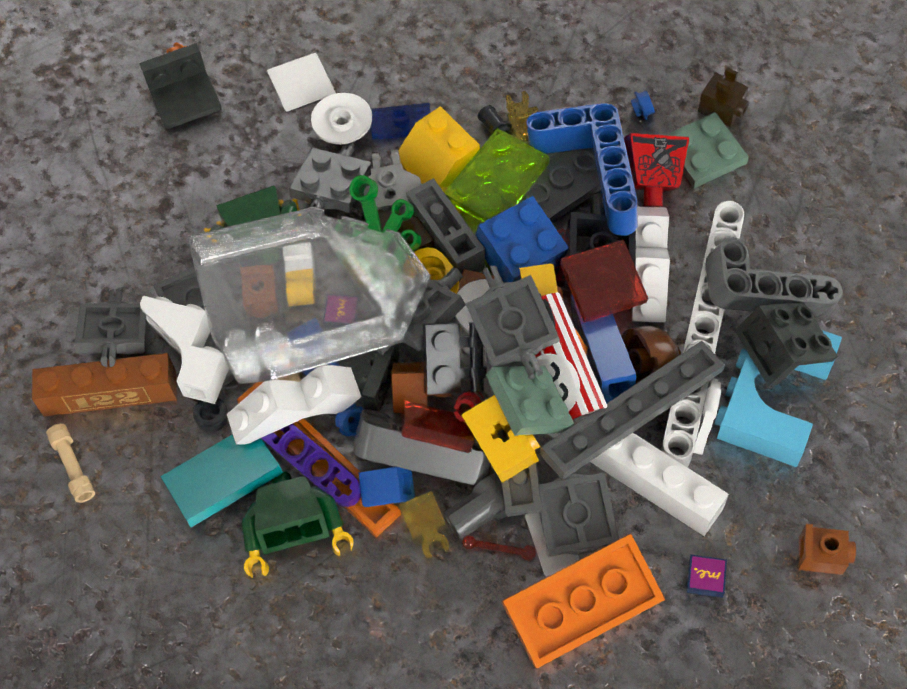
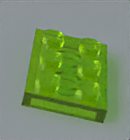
M497 128L444 193L453 206L485 222L518 204L549 165L550 156Z

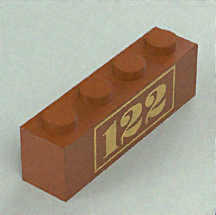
M168 353L115 359V365L112 367L109 366L108 360L107 367L103 366L100 361L32 369V401L44 417L177 401L176 369Z

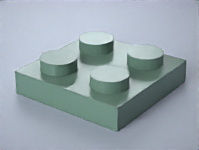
M715 112L666 134V136L689 137L683 175L693 188L733 171L748 162L749 156Z
M524 366L493 367L486 374L514 436L563 433L575 425L546 366H540L543 374L539 377L534 367L531 366L535 375L534 379L528 378Z

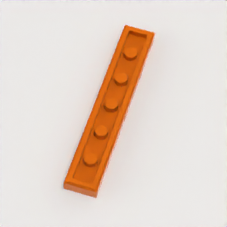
M262 378L259 379L253 386H251L246 392H244L239 398H237L236 400L238 404L243 399H245L251 392H253L259 385H261L265 380H263ZM301 419L292 423L359 481L360 471L307 420ZM280 429L273 432L279 438L285 434ZM302 439L292 440L287 447V452L291 456L299 455L304 449V441ZM316 461L312 466V475L315 477L324 476L329 469L328 461ZM336 477L334 478L332 483L341 491L340 496L342 494L349 496L352 493V490L349 488L350 484L346 486ZM362 497L355 505L344 507L375 538L401 515V510L395 504L364 507Z

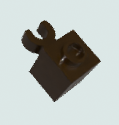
M727 67L724 76L715 72L701 93L698 112L705 116L715 112L725 125L731 127L737 117L742 118L749 106V101L746 100L749 87L736 81L738 72Z

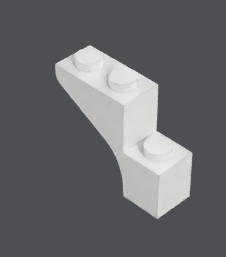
M637 206L636 275L632 285V321L665 323L670 257L667 250L669 214L666 207Z
M143 296L140 307L146 314L148 324L182 356L181 370L176 382L183 396L215 404L229 368L224 355L219 350L209 346L204 347L212 328L206 311L193 304L186 306L175 304L164 297L151 298Z
M320 364L300 382L267 378L227 413V417L236 444L244 445L301 419L314 415L343 412L361 398V394L351 367Z

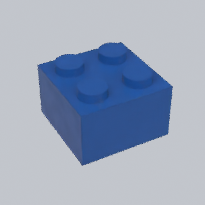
M534 196L479 224L475 234L485 248V260L489 266H497L503 283L520 280V268L553 264L554 268L563 263L569 250L568 245Z

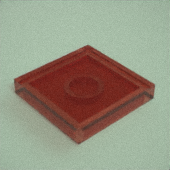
M624 240L561 258V268L584 323L645 304L649 299Z
M404 401L402 408L403 437L471 453L474 435L466 422L458 420L453 412Z

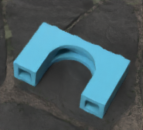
M823 331L831 340L832 347L837 354L842 337ZM742 348L735 366L741 369L738 378L731 377L725 396L731 397L728 407L720 406L714 425L720 426L717 439L797 467L804 453L813 423L776 411L762 401L754 383V379L760 372L747 350ZM834 361L799 365L794 370L826 380Z

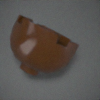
M636 327L627 329L622 334L623 342L636 373V384L681 355L679 347L669 334L656 327Z

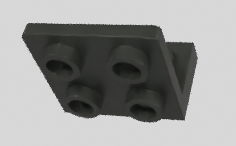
M197 43L139 63L165 129L222 109L206 72Z
M804 303L758 306L735 329L736 334L768 386L778 385L799 365L832 362L838 357L832 347L831 340L823 333L814 319L813 312Z
M337 338L332 348L339 366L351 367L361 394V398L354 404L357 407L361 406L364 409L380 412L392 380L393 363H398L400 358L398 342H395L384 355H381L374 347Z

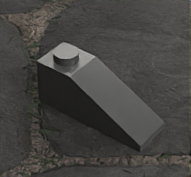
M434 178L406 192V197L413 205L415 214L434 239V248L444 254L452 266L459 270L461 274L464 269L475 272L483 270L485 266V248Z

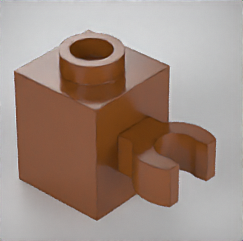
M424 362L393 363L391 373L393 413H401L408 417L418 416L422 412H428L429 396H451V393L430 395L424 393Z

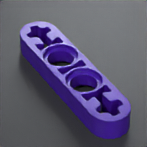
M294 424L280 429L285 433L281 438L275 433L261 438L313 484L331 495L338 505L350 507L359 502L362 497L361 487L356 477ZM294 439H302L304 441L303 451L296 456L289 455L287 452L289 443ZM318 460H326L329 463L327 473L321 477L313 476L311 471L313 464ZM335 477L346 486L350 484L349 488L352 490V493L349 496L345 494L340 496L341 491L332 483Z

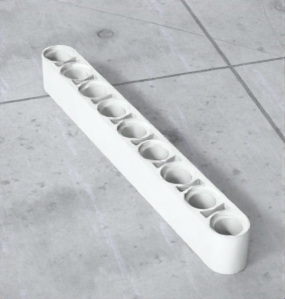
M734 201L721 202L715 209L683 353L703 341L715 354L724 309L716 305L712 306L704 303L705 301L712 302L708 289L706 258L724 239L728 237L740 238L744 210L741 205ZM704 329L708 331L710 334H702L699 333L697 330ZM709 381L696 389L697 393L689 394L670 407L661 451L686 467L689 466L694 452ZM685 417L688 418L691 421V423L682 424L676 418ZM673 447H678L682 449L685 454L675 455L671 453L669 449Z

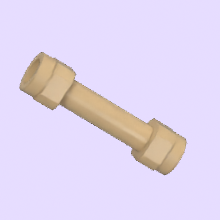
M56 424L50 427L46 434L52 448L58 450L70 478L68 487L71 494L78 503L90 500L94 497L95 491L88 476L83 475L71 447L73 439L66 425Z

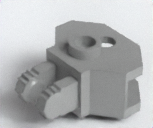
M398 149L391 150L390 158L392 165L382 167V158L379 153L372 154L373 169H371L369 178L373 179L378 185V195L375 198L378 210L391 212L389 207H392L393 203L399 199L409 202L406 192L422 185L420 177L403 169ZM370 186L364 189V196L369 192ZM406 205L401 206L399 209V213L404 214Z

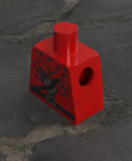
M630 133L624 137L635 190H644L643 207H663V191H672L681 185L689 137Z

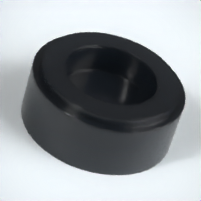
M217 398L215 404L200 400L194 407L193 417L201 430L216 432L222 429L228 422V410L225 403Z

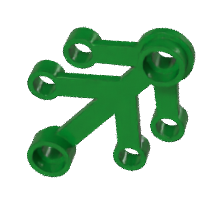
M359 175L351 181L349 192L352 198L362 203L369 236L358 231L356 226L348 221H341L336 225L335 235L343 241H351L374 254L377 267L365 262L363 256L355 251H348L343 255L342 265L347 270L359 272L370 278L373 290L380 296L392 297L402 288L403 275L400 270L410 251L417 250L421 245V236L417 232L409 229L404 230L399 236L400 244L391 260H389L387 251L402 222L412 217L414 207L404 199L396 200L391 208L392 213L382 230L375 198L378 195V185L373 179L365 175ZM370 186L369 192L364 196V189ZM406 205L405 213L400 215V207ZM348 226L349 233L343 236V230ZM413 235V243L408 246L407 238ZM355 256L356 263L350 266V260ZM391 276L392 281L390 285L386 287L385 281L387 277Z

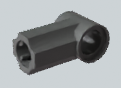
M491 474L481 480L474 487L472 494L443 512L449 528L460 540L491 519L497 521L507 516L505 513L502 482L497 474Z

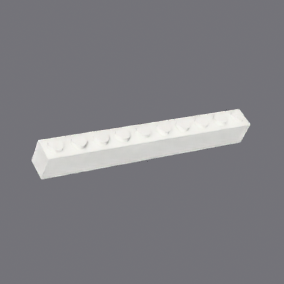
M453 318L449 322H457V320ZM460 326V336L469 335V333L466 332ZM469 347L460 348L461 366H470ZM483 347L484 366H487L488 373L487 356ZM465 378L470 383V378ZM484 378L483 392L491 397L490 383L487 378ZM595 411L586 413L574 419V424L580 422L581 420H583ZM553 433V434H548V435H550V436H552L553 438H555V437H557L558 435H560L561 433ZM631 433L590 461L703 536L706 535L722 512L729 495L634 433Z

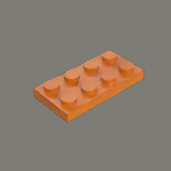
M628 534L505 598L501 603L534 668L537 669L664 601L665 598L632 534Z

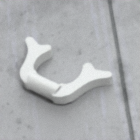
M715 378L711 379L708 383L702 413L703 419L698 430L693 452L699 455L703 454L713 420L717 415L721 395V382H718V379Z

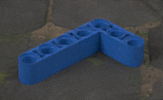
M599 103L541 111L530 115L527 118L526 124L528 144L532 152L548 154L593 148L609 230L616 235H629L633 233L638 227L637 196L617 108L612 104Z

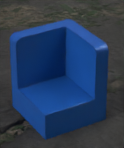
M396 466L359 472L362 504L364 507L416 501L412 470Z

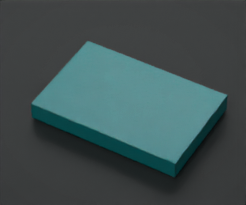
M232 434L160 477L189 526L193 527L282 474L283 471L261 438L249 444L241 445L236 444Z

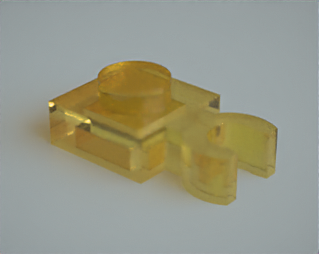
M526 91L521 92L522 101L519 103L513 102L510 95L506 96V109L510 112L507 113V121L511 124L516 145L528 142L527 118L533 113L539 112L537 106L529 108V95Z
M432 491L399 504L412 539L423 536L422 551L428 560L432 558L429 546L433 542L441 543L445 552L449 551L447 538L437 532V529L445 526V521Z

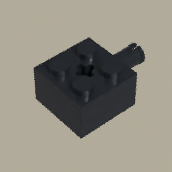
M600 194L593 195L590 198V214L570 213L565 232V242L569 250L564 261V288L589 291L603 289L604 292L629 294L636 275V230L629 235H616L612 233L608 227L604 203L600 204Z

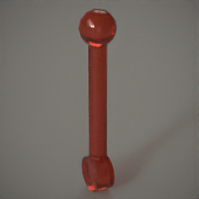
M471 535L464 537L462 540L463 547L466 549L477 547L522 555L526 561H531L536 556V550L531 545L518 548L475 540Z

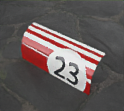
M550 293L542 296L543 300L546 298L552 309L555 329L560 342L541 349L535 355L539 366H546L551 374L553 382L563 402L566 404L572 420L586 413L607 408L603 394L560 293Z

